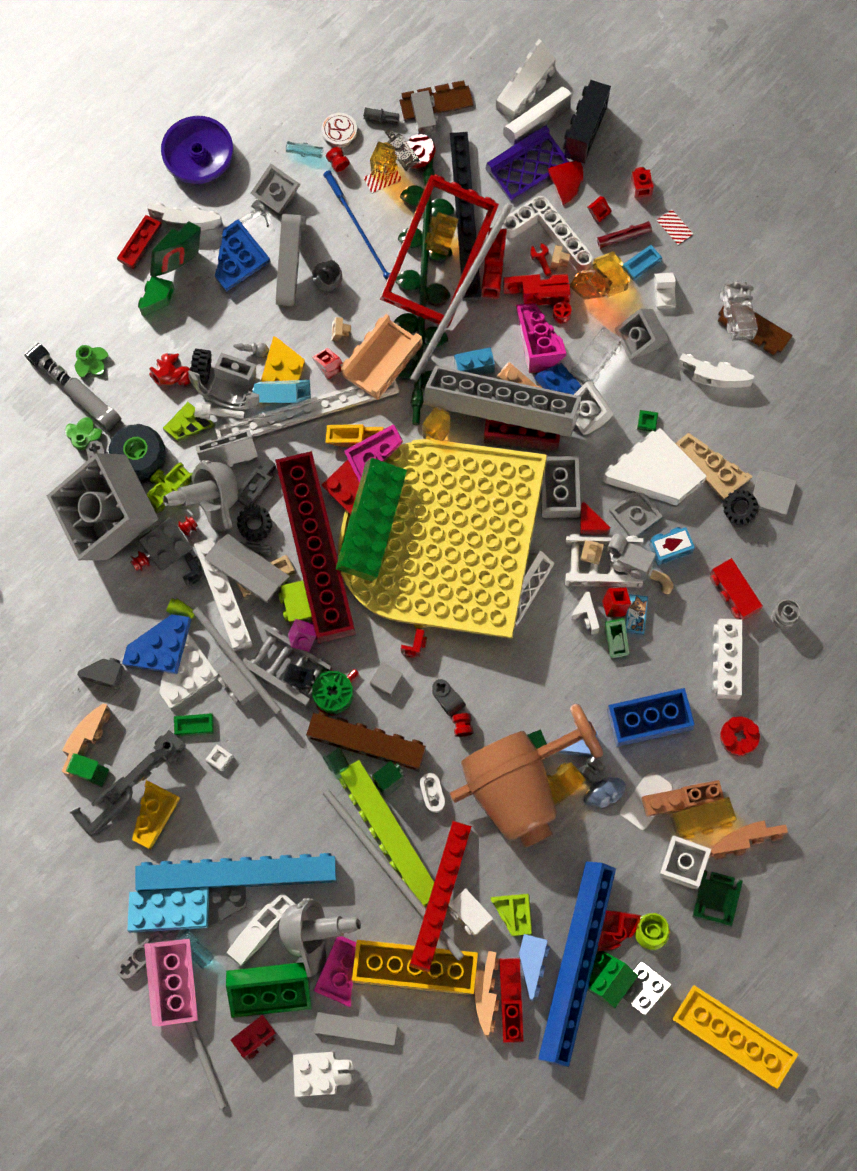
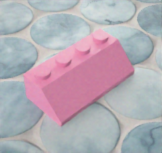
M190 939L144 944L152 1026L198 1021Z

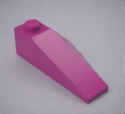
M536 304L516 305L529 373L541 372L553 367L566 357L563 339L557 336L553 326L548 324L545 316Z

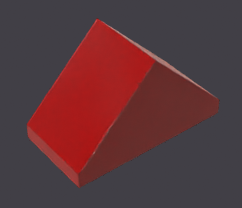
M582 502L580 535L607 536L610 533L611 527L585 502Z

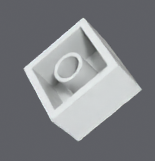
M672 836L658 877L697 890L700 886L711 849Z

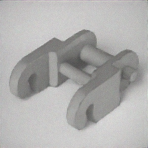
M733 281L730 282L731 288L740 290V295H736L735 298H733V295L729 296L730 301L742 303L743 301L753 300V296H751V291L754 290L753 286L745 285V282L737 281L736 284Z

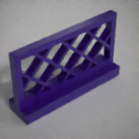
M547 125L488 161L485 169L489 174L491 173L507 198L512 201L549 177L548 170L545 174L536 173L538 165L547 166L548 168L557 166L556 164H551L553 155L559 156L563 163H567L569 160L564 157V153L550 135ZM546 140L552 145L551 151L541 149L542 143ZM527 152H538L537 160L527 159ZM540 153L550 155L549 163L539 161ZM515 160L523 161L522 170L511 168L512 162ZM525 162L536 164L535 171H525ZM501 169L507 170V179L500 178L496 172ZM511 171L521 173L519 182L509 180ZM523 174L533 176V181L530 184L523 183ZM508 183L519 185L518 191L511 194L507 189Z

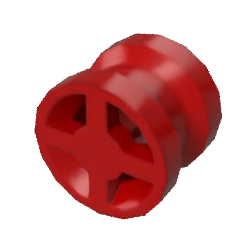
M566 301L557 302L553 308V319L560 324L567 323L571 318V305Z

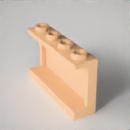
M385 314L383 318L378 319L375 328L365 335L361 345L355 347L352 356L343 362L341 366L343 377L379 400L423 346L422 336L417 333L413 336L392 322L390 316Z

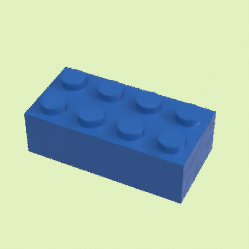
M685 688L611 704L607 708L616 748L692 731L695 726Z

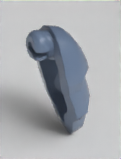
M617 777L603 778L601 781L590 785L589 790L584 795V803L600 808L615 803L624 794L626 784Z

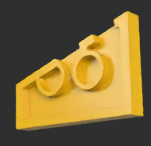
M146 780L144 796L141 798L140 803L141 809L136 820L132 840L151 850L178 804L180 797Z

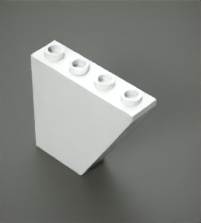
M661 428L656 432L651 431L646 436L644 442H638L632 448V452L628 455L626 453L623 454L615 466L610 465L604 471L603 481L606 484L631 492L642 493L647 497L675 506L699 488L707 477Z

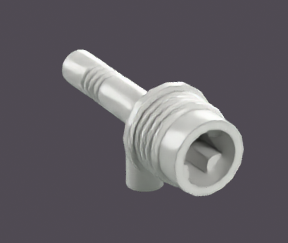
M196 402L194 417L210 420V415L244 419V411L222 409L220 406L211 408V402Z

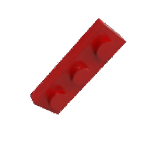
M145 215L118 255L117 260L134 269L162 227L161 222Z

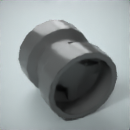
M589 756L586 764L580 767L578 773L584 779L593 783L597 778L596 775L601 773L605 766L595 757Z

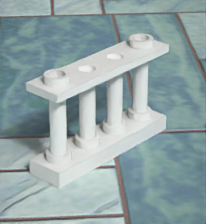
M572 534L570 537L566 536L565 546H572L571 571L566 573L565 586L642 588L643 580L635 579L629 574L619 575L613 567H610L608 574H600L598 572V564L591 563L589 574H581L579 571V546H584L585 540L604 544L603 547H608L612 538L581 537L579 534ZM628 536L626 538L627 542L642 548L643 538L638 536Z

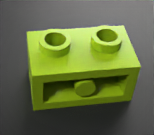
M303 580L281 585L282 592L278 594L281 604L285 603L286 610H283L285 622L289 621L290 627H292L295 619L313 622Z

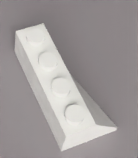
M540 39L535 44L536 50L534 53L529 52L524 67H519L515 72L514 81H509L496 100V109L512 120L517 115L520 116L523 113L525 105L528 102H532L537 90H541L546 83L545 80L556 71V59Z

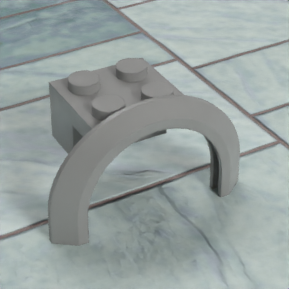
M221 353L214 367L215 376L208 390L201 383L198 373L188 371L189 380L198 393L218 406L231 410H246L255 408L259 404V394L250 392L257 375L256 364Z

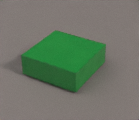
M640 410L637 430L656 432L658 412Z

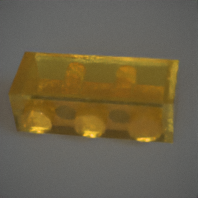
M729 797L671 815L676 836L685 840L694 839L695 835L699 833L703 835L711 834L714 832L713 829L719 827L722 830L731 828L737 820Z

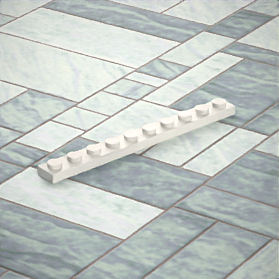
M396 380L392 382L380 398L399 393ZM354 385L216 427L215 430L218 439L246 430H250L251 436L256 437L377 399Z

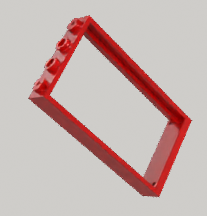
M435 174L431 175L427 181L379 300L440 325L445 315L391 292L434 187L488 210L451 303L482 248L499 204L495 203V200L490 197L484 198L479 196L478 192L471 189H463L460 184L447 182L444 177ZM453 317L451 318L447 328L451 325Z

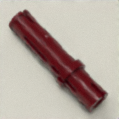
M649 221L636 226L630 225L629 228L597 237V243L601 249L631 238L634 240L637 239V236L651 233L652 227Z

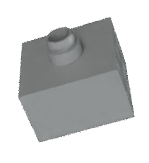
M96 453L47 495L78 561L109 560L159 519L127 455Z

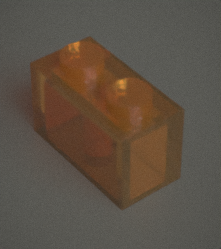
M597 268L578 271L570 283V288L582 299L586 300L605 297L609 293L613 282Z

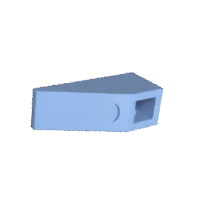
M524 934L519 958L529 1001L533 1002V998H538L541 986L537 985L539 977L543 978L545 966L542 965L543 957H548L550 946L547 945L548 940Z

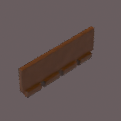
M464 80L452 82V89L449 88L448 83L434 86V93H432L431 87L417 90V92L429 90V95L433 96L435 107H432L433 113L439 114L473 106L469 85L465 86ZM414 90L401 93L402 99L399 102L404 121L415 118L411 102V94L414 93Z
M728 299L718 313L720 315L719 323L727 328L733 323L732 331L742 337L749 333L750 335L747 340L758 347H761L764 342L766 345L763 350L775 356L777 351L781 353L793 336L740 302Z

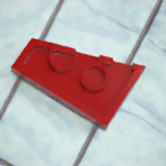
M347 460L321 486L351 515L360 482L349 460Z

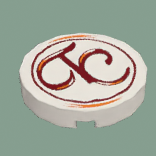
M346 113L331 114L322 123L323 139L333 147L348 146L357 137L356 121Z

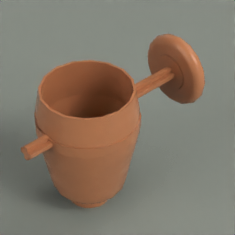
M573 704L570 707V712L577 729L536 749L525 731H520L491 743L463 759L460 763L467 784L450 792L454 803L473 795L502 835L508 840L520 838L524 848L553 835L548 824L556 818L557 813L542 760L581 740H584L593 757L600 758L603 755V749L596 737L597 733L591 721H588L581 706Z

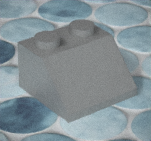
M639 309L615 328L630 360L656 351L669 341L653 309Z

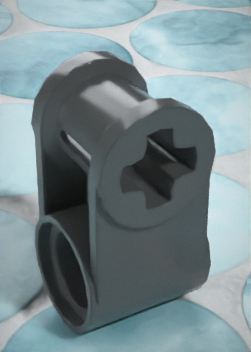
M438 679L433 683L432 694L449 717H452L466 706L460 695L454 691L446 680ZM438 686L440 688L445 687L444 693L441 691L437 692Z

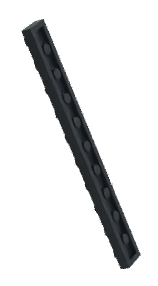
M468 132L450 133L453 182L460 184L463 189L472 190ZM455 196L460 270L462 275L476 241L474 204ZM479 269L468 287L463 301L481 300Z

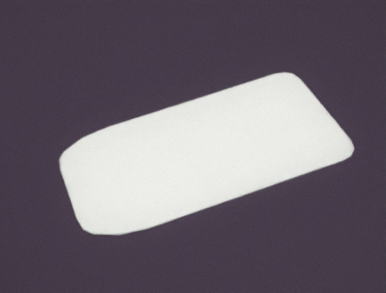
M655 772L647 774L620 810L621 816L639 829L645 830L656 815L646 817L641 798L646 795L672 791V784Z

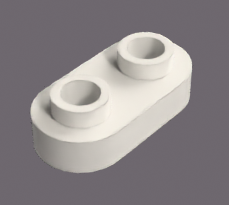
M425 774L420 780L425 806L430 812L438 813L445 806L440 781L435 774ZM429 781L434 783L431 788L426 786V783ZM437 800L439 804L438 806H432L431 802Z

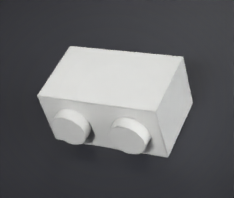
M467 889L463 890L448 905L450 909L448 913L455 920L459 919L464 924L461 927L469 936L473 934L476 937L493 921V917Z

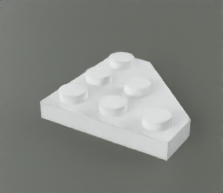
M189 634L187 635L178 673L163 672L159 693L171 710L219 677Z

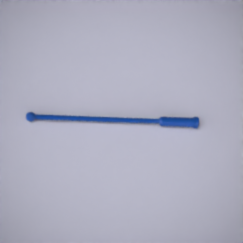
M331 170L324 172V178L327 179L336 197L341 200L344 207L346 208L355 226L357 227L365 243L370 249L372 255L377 261L379 267L384 273L383 277L385 279H388L390 273L385 270L383 264L381 263L376 252L374 251L373 247L368 241L366 235L361 229L352 211L350 210L349 206L344 200V194L342 193L340 187L335 181Z

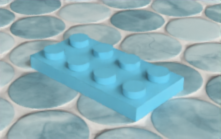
M208 887L129 892L127 931L129 933L208 928Z

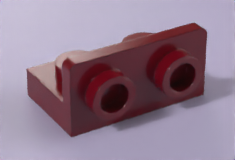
M262 1014L230 1039V1041L244 1060L247 1058L251 1060L260 1053L258 1050L262 1046L268 1047L275 1042L276 1039L274 1037L278 1034Z

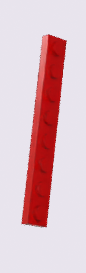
M452 821L409 967L426 972L430 970L472 826Z

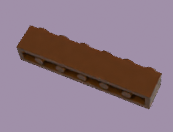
M324 712L313 713L306 733L307 739L387 763L392 761L394 765L398 764L401 767L418 772L426 752V746L419 740L412 739L411 742L404 740L405 737L398 734H393V736L387 735L384 730L378 728L370 730L364 724H350L348 720L340 717L333 719Z

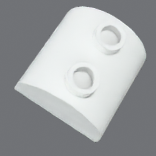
M586 382L574 394L581 396L580 412L576 425L583 435L599 429L612 417V410L593 382Z

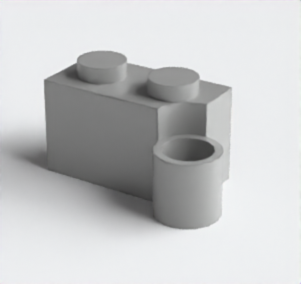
M614 534L607 547V550L613 554L610 567H613L618 572H625L635 579L646 580L654 564L656 553L627 542V539L619 534Z

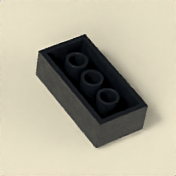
M590 80L588 86H584L583 98L578 101L576 106V115H572L570 129L567 128L565 132V142L563 144L565 158L585 164L608 107L610 85Z

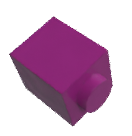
M298 619L294 620L288 633L291 647L307 652L310 651L316 638L313 623Z

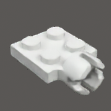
M335 1052L293 1055L295 1097L337 1094V1087L339 1085L353 1083L354 1074H343V1071L354 1070L352 1061L336 1060Z

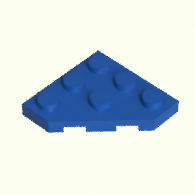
M239 219L224 228L222 234L223 238L219 250L215 279L225 292L271 262L268 255Z
M171 614L127 645L122 664L128 667L177 674L192 619L186 616Z

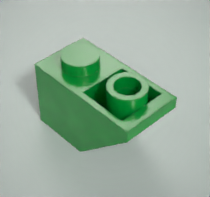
M151 276L150 281H147L145 284L144 296L138 302L141 315L147 316L169 305L175 290L172 281Z

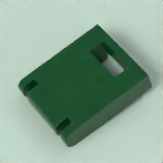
M704 870L692 917L732 927L743 880L739 879L737 887H734V877L711 872L710 878L706 879L708 871ZM705 908L724 913L723 919L704 915Z

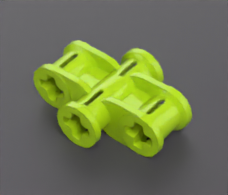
M181 462L176 464L166 476L164 471L160 469L150 479V482L156 485L146 495L157 514L166 508L163 496L172 491H177L180 487L188 486L192 482V473L187 471Z

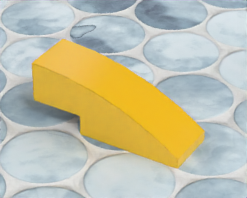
M363 424L327 425L325 443L350 448L382 431L384 427H365Z

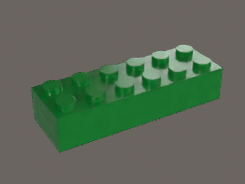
M371 458L365 463L336 570L368 581L378 578L407 473L406 469L375 458Z

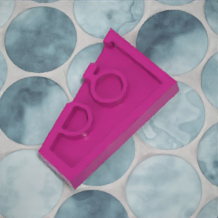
M393 424L346 449L344 452L359 482L365 463L369 459L375 458L384 462L403 443V440Z
M343 936L336 937L313 989L314 992L348 1007H351L356 942Z

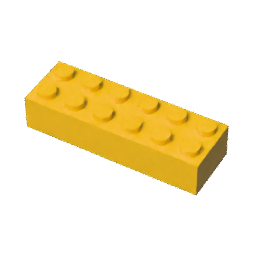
M357 940L352 976L353 983L474 996L477 952L461 951L464 956L457 960L449 949L436 948L430 970L426 972L409 967L415 946Z

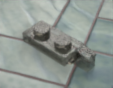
M391 128L385 131V134L390 139L386 143L405 171L420 161L400 133L395 135Z

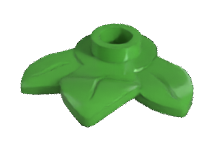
M80 346L76 350L77 361L74 365L78 376L83 378L88 372L93 375H103L104 364L102 360L109 356L107 351L101 347ZM84 353H88V356L83 357L82 355Z
M85 417L79 420L77 425L67 424L65 433L71 439L73 447L78 450H85L90 442L99 440L102 435V429L94 428L92 419Z

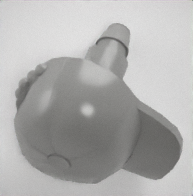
M203 460L199 462L192 473V485L180 487L177 491L168 493L163 496V502L165 506H178L180 504L187 506L199 503L212 529L222 532L232 527L229 509L238 500V482L234 471L226 464Z
M304 898L298 904L289 906L282 914L279 934L286 951L295 957L303 958L307 977H312L322 971L326 962L324 939L342 937L344 933L349 934L361 928V923L358 918L351 917L342 918L341 916L325 918L323 909L317 901Z

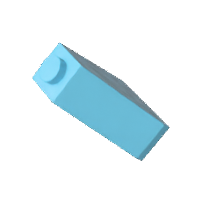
M310 380L258 382L254 384L252 391L259 394V403H298L311 399Z

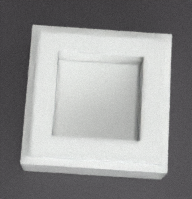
M216 745L206 758V762L222 772L233 758V755L219 745Z

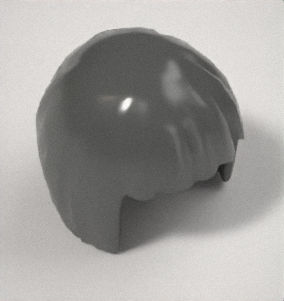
M334 260L317 264L312 270L313 282L317 288L323 291L336 289L342 281V270L339 264Z

